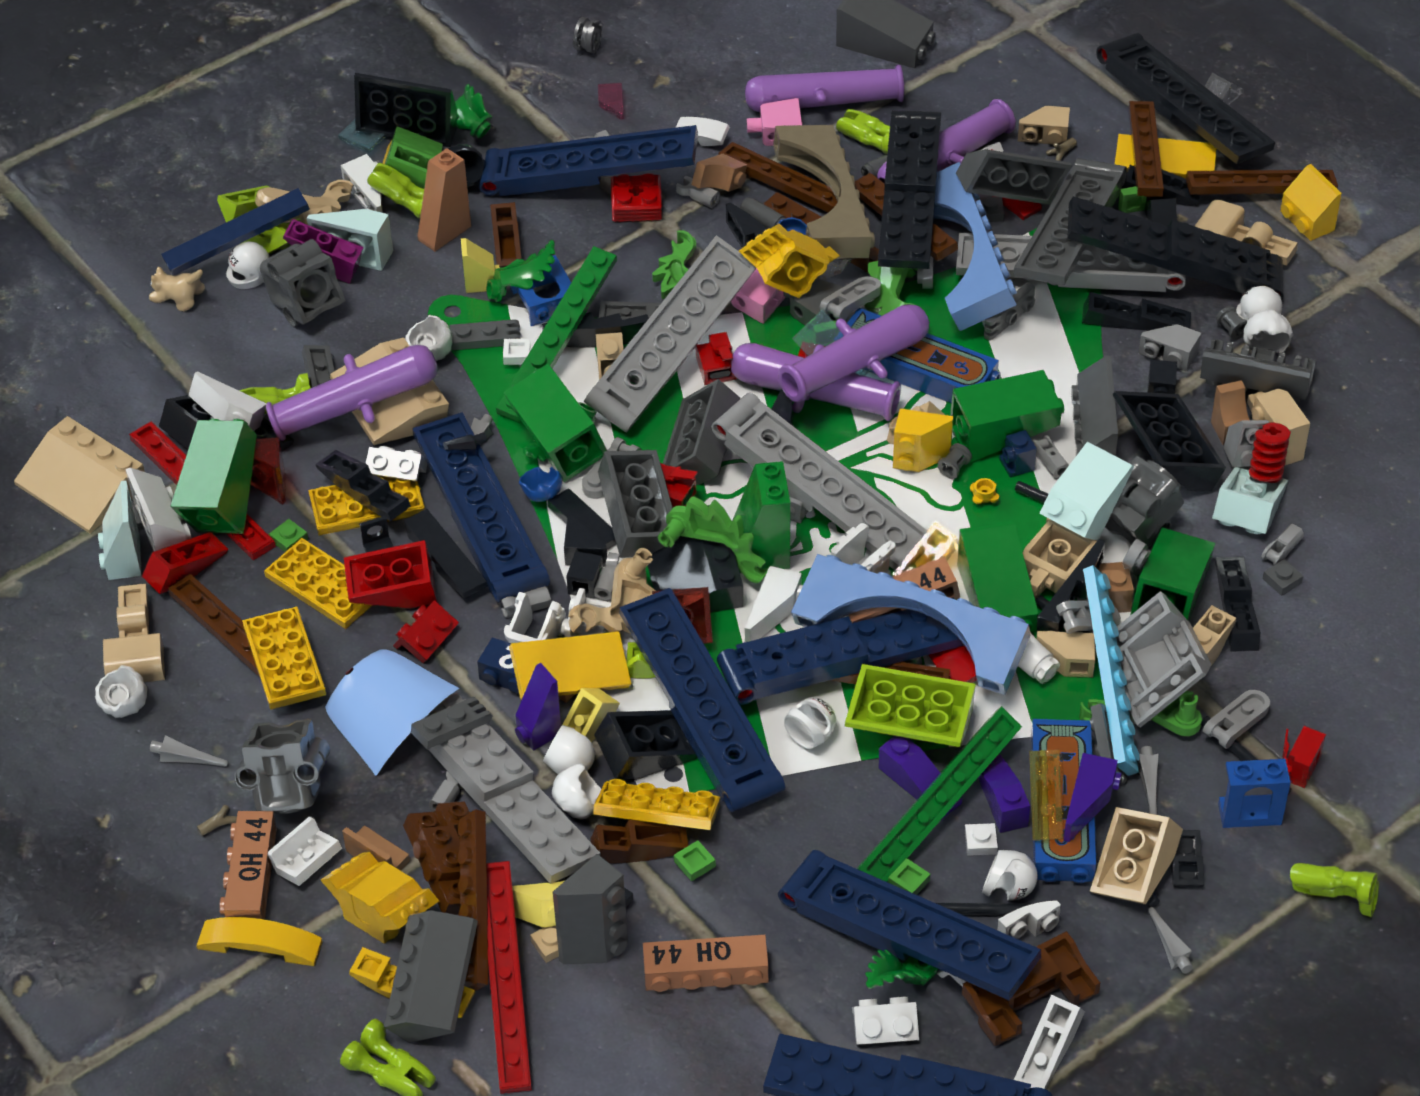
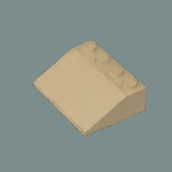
M405 338L383 342L354 360L357 367L360 368L409 347V344ZM344 365L331 373L330 379L332 380L345 374L347 371L346 366ZM432 380L421 387L374 403L372 410L375 420L372 423L365 421L361 410L357 409L352 411L373 445L413 436L412 428L446 418L449 403Z
M67 416L47 432L14 480V483L88 533H92L102 524L121 481H127L132 499L125 469L133 468L145 471L141 462Z

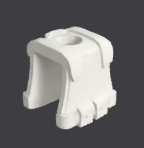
M864 523L848 530L846 536L843 534L831 549V555L838 557L844 563L850 565L853 563L860 564L866 567L868 571L877 574L884 572L891 575V571L888 569L890 556L895 552V543L890 540L871 556L865 558L864 552L869 526Z
M522 592L518 593L515 599L516 611L510 625H506L504 628V635L509 643L555 639L558 636H563L561 635V626L563 619L567 618L565 609L561 607V604L552 601L538 638L524 635L532 622V609L528 595Z

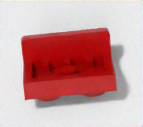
M435 600L428 607L422 604L412 615L415 621L411 626L406 622L395 634L399 639L393 646L398 649L403 645L422 663L431 656L459 623Z

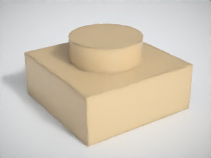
M556 926L544 927L530 935L532 944L546 963L559 957Z

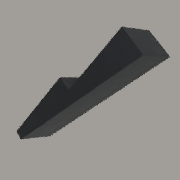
M1090 292L1083 305L1082 324L1149 331L1178 324L1190 329L1191 312L1143 298L1140 304L1136 305Z
M428 509L404 520L408 538L413 543L425 540L430 558L435 563L437 573L463 598L488 586L484 577Z
M1097 540L1037 616L1036 633L1037 631L1061 632L1065 621L1063 616H1059L1056 606L1065 601H1074L1076 597L1087 600L1088 595L1083 569L1092 565L1098 570L1100 569L1105 552L1104 540Z
M1215 558L1223 611L1236 617V622L1228 636L1230 651H1259L1261 632L1251 599L1252 587L1244 558Z

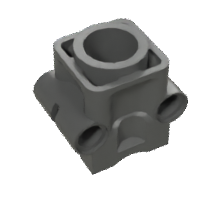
M313 239L301 245L294 244L264 260L260 265V272L271 302L283 309L285 318L293 327L299 324L304 325L315 319L322 312L346 301L337 281L331 257L322 253L319 245Z
M1135 456L1130 464L1134 465V469L1122 490L1105 528L1112 533L1125 537L1131 545L1138 539L1147 544L1149 548L1154 541L1156 542L1162 527L1170 530L1171 522L1169 520L1181 508L1184 501L1180 493V484L1166 469L1151 460L1146 462L1139 456Z
M312 719L296 720L284 726L270 722L254 724L248 741H245L242 746L243 759L234 774L236 784L244 790H252L256 811H273L275 814H288L311 807L322 787L320 772L330 754L329 744L324 739L315 737Z

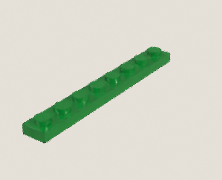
M593 246L508 389L546 364H549L553 369L616 264L617 256L615 254ZM504 394L496 407L497 414L520 423L521 420L510 406Z
M1002 706L998 708L856 869L887 882L888 877L912 854L1022 726Z

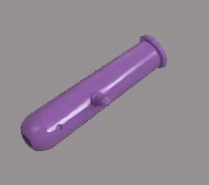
M896 65L895 69L761 75L747 82L745 96L748 107L757 112H760L762 104L794 98L799 99L800 109L895 98L902 102L904 100V77L901 65Z
M993 99L988 107L941 131L937 172L958 162L961 164L966 153L976 151L1001 134H1010L1015 129L1016 120L1009 105L1001 99ZM887 161L880 167L877 173V178L884 184Z
M907 304L897 307L857 330L851 328L844 319H838L836 327L844 336L792 365L784 364L779 369L778 375L781 388L788 398L794 402L801 403L806 398V395L865 367L871 368L879 378H886L888 372L879 361L923 339L929 330L928 316L921 307Z
M745 343L737 347L733 353L731 372L744 383L781 391L782 388L778 379L779 369L784 364L792 365L802 360L803 357L756 343ZM817 345L814 352L824 348V346ZM853 373L806 395V398L801 403L794 402L792 410L794 413H800L805 400L810 398L882 415L886 421H890L894 417L900 401L901 384L898 381L891 384Z
M413 345L360 368L357 367L351 354L345 355L344 363L347 369L345 374L276 404L266 403V411L275 434L279 440L284 441L286 435L357 409L362 411L367 423L374 422L375 415L372 410L374 403L426 385L435 378L438 366L432 351L424 345Z

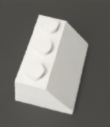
M133 468L125 469L133 503L153 550L157 551L191 539L187 524H181L183 518L170 507L174 496L171 487H165L161 477Z

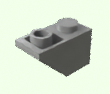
M1178 324L1145 331L1140 337L1138 354L1155 360L1176 361L1177 368L1187 371L1199 352L1201 333Z
M1242 420L1229 426L1223 448L1232 467H1251L1252 451L1255 449L1253 446L1256 440L1255 433L1257 430L1263 429V425L1269 423L1268 420Z

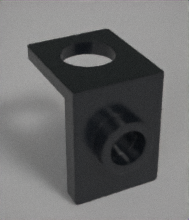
M386 516L359 524L362 545L366 553L394 547L389 537ZM373 526L382 527L376 534H367V531Z

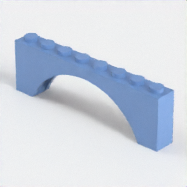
M960 162L937 172L933 219H945L956 222L973 233L974 251L970 265L959 284L945 297L950 314L959 331H962L1016 306L1013 295L1017 291L1012 280H1007L1011 275L1006 264H1001L1005 260L999 247H994L998 245L993 231L989 232L992 226L987 216H982L986 214L981 200H977L980 198V195L966 192L956 174L960 166Z
M817 554L791 611L795 624L804 627L843 618L849 614L870 608L897 607L923 613L944 624L962 641L974 662L978 686L1003 695L1007 693L1031 636L1029 624L1019 617L1011 616L1009 618L1000 615L998 611L992 608L984 607L982 609L973 606L968 600L962 598L955 600L947 597L941 591L934 589L928 591L920 588L914 582H901L895 580L887 573L879 572L877 574L868 571L866 567L860 564L853 563L850 565L844 563L833 555L823 556Z

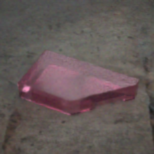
M622 83L598 84L599 107L606 111L614 112L619 119H624Z

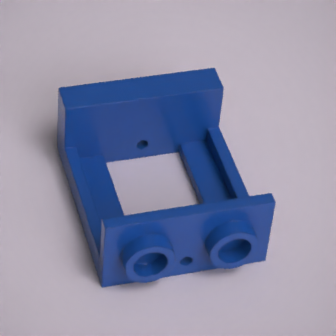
M556 255L553 256L555 262L550 264L551 272L543 271V281L533 280V286L529 289L510 286L512 293H518L526 306L531 326L549 321L571 284ZM556 282L560 289V292L555 297L547 299L537 296L533 288Z
M1286 759L1226 762L1228 775L1226 796L1219 797L1218 802L1222 827L1282 825L1291 783ZM1257 787H1266L1272 790V794L1244 796L1247 791Z

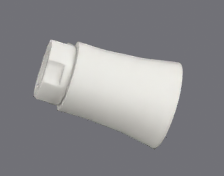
M1030 633L1031 636L1018 667L1043 684L1052 679L1060 667V663Z

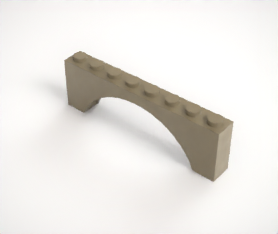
M775 126L773 148L777 160L799 166L813 173L831 188L837 199L836 206L829 213L807 223L806 236L817 240L824 248L830 246L840 255L836 259L869 258L870 248H873L875 244L874 233L869 230L870 224L869 219L865 218L864 204H860L859 190L855 189L854 176L850 175L849 162L845 161V150L840 146L839 134L836 135L834 126Z

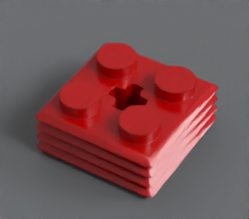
M651 173L634 176L620 174L611 177L613 221L662 219L660 175Z

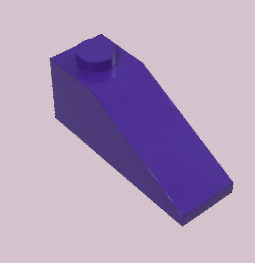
M542 663L535 666L515 715L517 725L515 733L522 743L526 742L533 751L553 740L561 727L557 680Z
M893 736L879 748L878 768L916 800L940 774L923 750L909 738ZM961 798L953 805V807L946 813V815L941 820H943L948 814H950L954 809H956L960 804H962Z
M1087 753L1082 754L1065 824L1064 841L1070 842L1110 802L1113 789L1119 790L1122 773L1116 772L1118 760Z
M997 755L978 779L999 832L1003 833L1028 827L1030 804L1022 784L1003 757Z

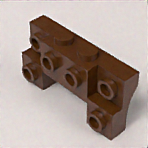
M465 801L439 803L434 812L408 814L403 824L413 847L414 856L419 860L423 869L424 879L428 881L432 892L439 900L438 905L441 912L454 915L459 914L460 892L458 890L460 880V864L458 862L460 838L458 824L460 818L470 813Z
M1067 931L1036 946L1041 949L1042 957L1010 1001L969 982L963 983L962 995L978 1015V1024L995 1047L1021 1034L1022 1022L1014 1011L1059 988L1073 1005H1077L1099 993L1101 982L1088 967L1075 941Z

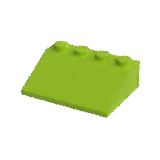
M862 664L845 720V727L960 747L969 727L976 684Z

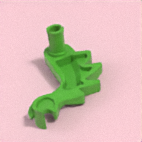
M684 230L677 231V244L673 240L671 241L673 253L659 258V268L652 273L653 282L663 280L661 283L662 299L668 296L689 270L685 267V264L694 255L696 250L695 238Z
M878 261L870 262L868 264V272L871 277L880 280L881 292L873 301L864 305L867 311L879 313L878 315L883 316L901 305L909 304L901 301L899 295L905 278L913 277L916 272L912 268L878 267Z
M694 496L689 499L686 506H675L667 514V526L658 535V540L663 546L672 547L680 536L723 543L735 553L738 567L749 581L759 583L766 576L769 568L760 569L765 564V561L752 552L751 547L754 536L752 533H743L744 527L741 515H737L732 521L726 510L716 500H713L708 507L702 500Z

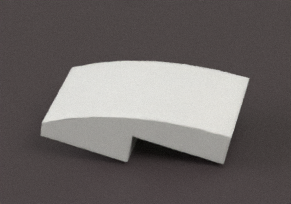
M680 117L676 126L696 125L698 142L701 146L723 145L730 128L728 124L721 121L700 117Z
M1045 901L1019 908L998 919L997 930L1016 939L1022 937L1027 929L1035 937L1044 931L1049 932L1059 922L1061 904L1058 901Z

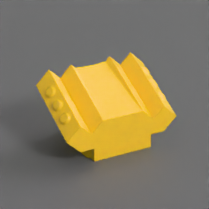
M780 224L775 225L771 229L768 228L763 234L756 236L755 240L749 241L746 246L738 251L757 268L765 284L797 298L806 294L811 289L814 280L826 271L827 265L840 256L830 246L824 248L817 240L793 229L787 231Z
M364 852L351 858L350 861L342 864L341 867L320 879L338 900L344 919L383 944L399 934L400 928L406 925L410 915L425 912L439 902L438 898L429 888L422 889L414 878L386 861L378 862L370 852Z

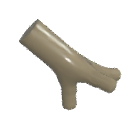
M1070 138L1062 144L1054 143L1053 146L1055 148L1046 151V154H1057L1055 160L1061 161L1066 152L1077 146V141L1074 138Z
M223 805L216 815L198 825L197 829L204 836L219 826L236 823L237 816H227L229 806Z

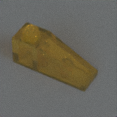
M935 521L892 574V577L945 557L948 561L958 548V538Z
M1060 750L1029 751L1033 841L1063 840V755Z

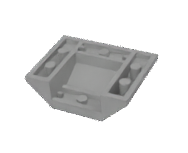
M1161 591L1117 626L1119 636L1116 637L1117 645L1123 656V660L1120 661L1121 669L1127 679V685L1124 686L1125 693L1131 703V710L1129 711L1136 725L1140 728L1202 679L1212 665L1191 624Z

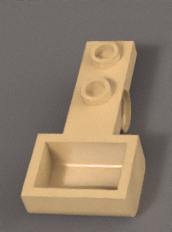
M1222 200L1212 201L1195 225V227L1210 230L1214 233L1270 250L1271 254H1277L1282 258L1283 265H1288L1297 251V242L1273 235L1271 227L1264 222H1255L1251 228L1243 226L1244 208Z
M146 584L119 586V607H117L119 638L103 639L105 676L117 670L121 665L130 666L143 677L144 682L165 680L164 645L161 634H149Z

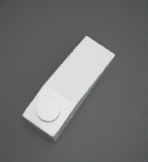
M365 154L342 164V178L353 184L351 193L365 209L383 213L382 194L367 183L368 176L373 172L378 163L376 161L373 162Z
M198 371L195 372L188 396L214 419L221 421L241 419L246 421L253 431L261 426L266 403Z
M773 566L769 567L745 626V642L762 638L791 614L803 587L802 573Z
M1051 995L1014 1080L1030 1083L1031 1088L1039 1087L1046 1089L1068 1050L1085 1011L1076 1005Z

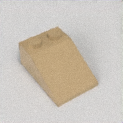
M1116 807L1090 892L1146 905L1175 857L1183 829L1170 817Z

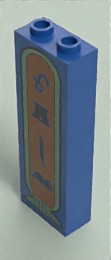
M858 308L847 323L851 328L857 330L881 317V315ZM840 332L838 336L835 338L834 342L842 338L844 335ZM928 333L918 343L879 361L888 372L887 379L898 381L900 384L952 403L954 388L997 380L1001 376V373L998 372L999 360ZM863 368L866 371L876 374L871 368Z
M1032 719L1033 862L1037 869V880L1084 883L1093 882L1095 876V818L1070 842L1064 841L1065 824L1082 754L1092 755V735L1089 720Z

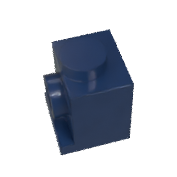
M1026 430L1007 435L1005 448L1002 449L1003 455H999V460L1010 478L1035 470L1037 448Z

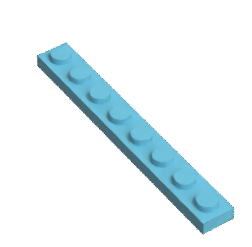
M1092 565L1083 569L1113 754L1114 759L1118 760L1117 767L1130 776L1139 772L1137 761L1140 759L1133 740L1135 728L1129 716L1131 703L1125 693L1124 686L1127 685V679L1121 669L1120 661L1123 660V656L1117 645L1116 637L1119 636V632L1112 615L1115 612V608L1108 592L1111 585L1105 573L1102 574Z

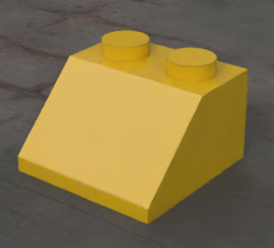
M1309 164L1283 193L1280 212L1297 227L1300 233H1303L1312 241L1335 230L1342 193L1312 164Z
M900 408L894 430L893 468L920 472L938 463L941 458H945L950 453L952 445L953 416Z

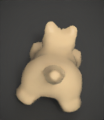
M157 267L156 273L151 276V286L155 291L150 293V301L161 303L172 299L175 301L178 310L187 311L191 309L195 304L194 295L201 294L205 289L204 284L200 281L203 271L200 269L192 274L182 273L172 276L167 275L161 267Z

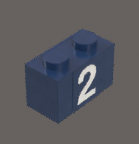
M492 637L477 661L479 680L519 694L509 649L511 643Z

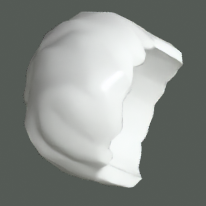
M1264 310L1248 319L1244 327L1243 340L1246 345L1250 346L1251 350H1253V347H1258L1280 353L1285 352L1286 348L1289 347L1293 331L1286 317L1274 310Z
M428 315L425 320L416 323L410 328L405 337L409 346H427L432 351L436 361L445 358L451 351L453 343L452 333L448 324L439 317Z
M121 665L117 670L108 673L100 679L95 688V699L97 705L102 708L104 713L111 714L115 718H122L137 713L145 705L147 686L143 681V677L132 667Z
M580 763L561 771L556 776L553 782L552 797L557 806L572 818L586 819L593 814L594 804L601 788L590 777L585 766Z

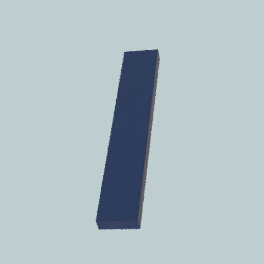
M299 188L161 255L172 276L290 220L310 210Z

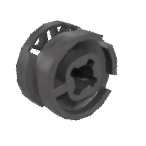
M585 17L579 18L573 36L574 49L581 51L586 49L590 53L597 51L603 31L601 21H590L589 18Z

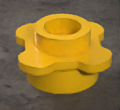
M981 478L970 485V491L974 495L972 499L974 503H995L999 500V494L996 493V483L992 480Z

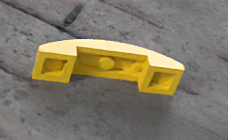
M224 917L204 922L196 946L199 950L227 953L228 947L284 955L285 962L315 966L322 938L303 929L279 922L246 917Z
M362 947L349 971V975L368 988L390 999L397 966L391 964L390 957ZM464 986L458 1018L463 1017L475 994L474 989Z

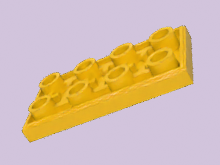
M1118 134L1115 164L1126 166L1127 169L1129 165L1134 166L1131 135ZM1158 138L1161 169L1182 178H1186L1187 171H1214L1217 148L1212 144Z
M378 476L388 481L392 491L407 497L411 505L410 508L392 521L409 518L425 510L418 481ZM336 485L308 490L318 536L359 528L360 523L382 517L354 500Z
M303 538L264 570L266 578L344 629H347L372 606L369 604L349 603L344 564Z
M298 607L242 620L270 710L326 695Z
M619 631L511 643L509 646L521 700L535 666L539 663H542L557 680L558 696L579 694L581 688H599L605 691L629 688L631 685Z
M612 779L604 783L594 804L593 815L711 830L720 806V797L705 790L693 793L685 792L680 787L663 789L655 788L650 783L633 785L626 784L621 779Z

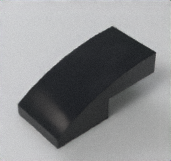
M1200 830L1182 831L1175 857L1171 862L1173 886H1204Z

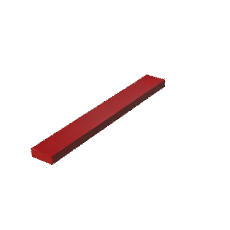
M152 421L130 433V440L177 485L186 454ZM246 514L243 534L226 533L253 561L276 547L275 541L248 514Z
M510 861L486 863L488 965L500 1094L531 1091Z

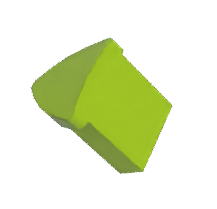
M628 642L627 667L630 678H655L636 642Z

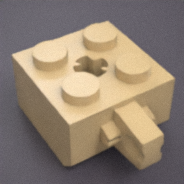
M1275 389L1266 393L1261 391L1248 395L1247 404L1252 412L1251 420H1268L1269 422L1280 423L1290 430L1291 434L1285 465L1303 460L1310 422L1288 391Z
M1049 519L1023 551L1034 597L1037 598L1046 588L1056 593L1097 541L1084 538Z

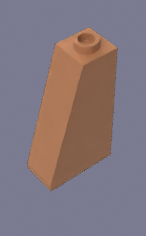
M448 148L428 161L417 236L418 241L434 252L471 227L465 161Z

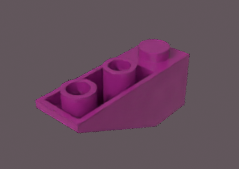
M292 219L283 239L290 245H301L310 239L316 241L322 253L331 257L336 278L350 284L359 267L363 247Z

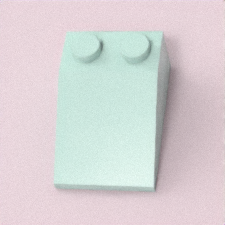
M359 209L311 214L307 217V224L309 226L363 247L359 266L382 271L393 252L389 214Z
M1087 442L1051 488L1040 514L1084 538L1098 540L1134 469V465Z
M1235 467L1219 490L1212 518L1219 520V523L1225 526L1232 527L1236 525L1245 528L1247 532L1252 534H1266L1283 497L1288 480L1282 479L1277 483L1263 482L1250 477L1249 468Z
M121 481L102 521L103 532L98 533L99 546L104 551V553H99L101 570L106 569L108 580L142 576L140 534L127 481Z

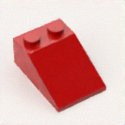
M425 540L344 557L349 603L415 608L422 604L429 605L434 600L437 602L432 561Z

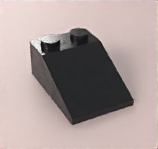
M671 710L608 712L594 734L615 779L643 778L698 759Z

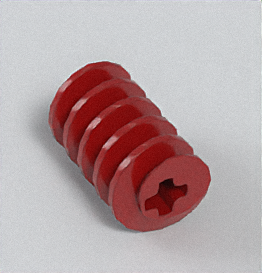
M1269 422L1263 425V429H1259L1255 433L1256 440L1253 443L1255 449L1252 451L1253 458L1250 461L1249 475L1259 481L1277 483L1283 479L1285 458L1291 432L1280 423Z

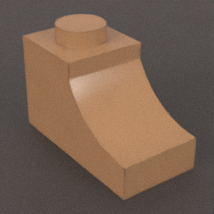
M725 154L699 161L696 164L691 185L699 189L711 187L728 192L741 188L746 180L747 164Z
M1242 380L1216 386L1211 424L1222 445L1225 443L1229 426L1242 420H1250L1245 402L1246 387Z
M1122 562L1102 563L1099 571L1102 574L1105 573L1110 581L1111 588L1108 592L1113 605L1117 608L1118 612H1131L1134 588L1129 569H1124Z

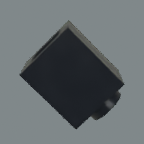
M1150 360L1147 393L1175 394L1176 361Z
M575 551L566 575L568 594L577 595L579 588L585 589L586 597L595 599L594 588L601 568H603L602 556Z

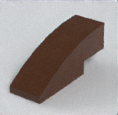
M515 202L490 204L496 264L500 268L508 266L516 259H521Z
M628 820L625 827L596 825L590 838L591 843L601 853L600 857L608 863H632L673 856L688 847L686 827L638 820Z

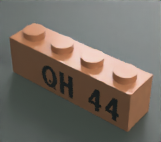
M945 557L929 561L922 566L904 571L893 577L901 582H914L920 588L928 591L932 589L941 591L949 598H960L957 580ZM897 607L870 608L847 616L852 623L905 609Z
M238 811L236 823L231 824L233 847H228L227 863L230 865L229 872L224 873L223 878L226 896L220 899V914L225 915V917H246L265 920L272 869L268 851L275 846L277 832L273 811Z
M765 935L643 943L646 991L655 990L662 992L668 989L679 988L693 990L709 986L723 988L729 985L747 984L753 986L760 983H768V957Z

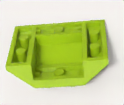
M266 185L218 195L217 201L225 221H231L257 208L255 199L258 190L269 186ZM291 222L281 223L244 242H256L263 246L268 254L292 246L283 239Z

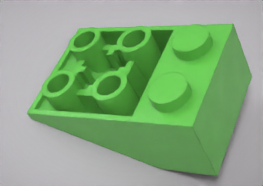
M397 126L385 165L396 169L409 177L416 186L424 189L428 161L442 152L443 144Z

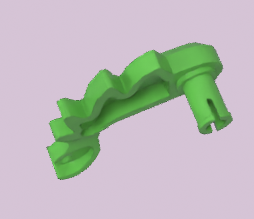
M1185 691L1151 720L1178 735H1195L1199 732L1202 723V715L1196 709L1198 696L1194 695L1192 691ZM1089 699L1088 708L1100 703L1105 705V700ZM1081 702L1079 718L1080 720L1090 721L1092 713Z

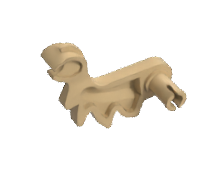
M336 180L327 185L325 193L321 197L303 195L310 210L292 219L297 220L299 218L302 223L307 224L308 215L340 212L341 206L339 202H346L350 199L353 184L347 180ZM271 187L262 188L257 192L255 203L260 207L290 191ZM292 219L287 220L283 223H289L292 221Z
M638 549L632 558H624L616 566L610 607L598 608L590 604H579L569 611V627L572 632H575L580 624L585 622L586 632L592 630L597 625H601L609 632L619 631L620 633L623 630L631 634L619 614V607L658 593L646 584L645 568L653 560L651 558L652 554L648 549Z

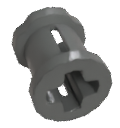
M1233 306L1225 307L1216 317L1217 324L1224 326L1229 331V336L1232 339L1237 340L1243 337L1244 327L1248 321L1242 319Z
M955 443L951 446L950 453L938 461V469L944 476L955 479L959 475V470L962 466L972 460V454L964 445Z

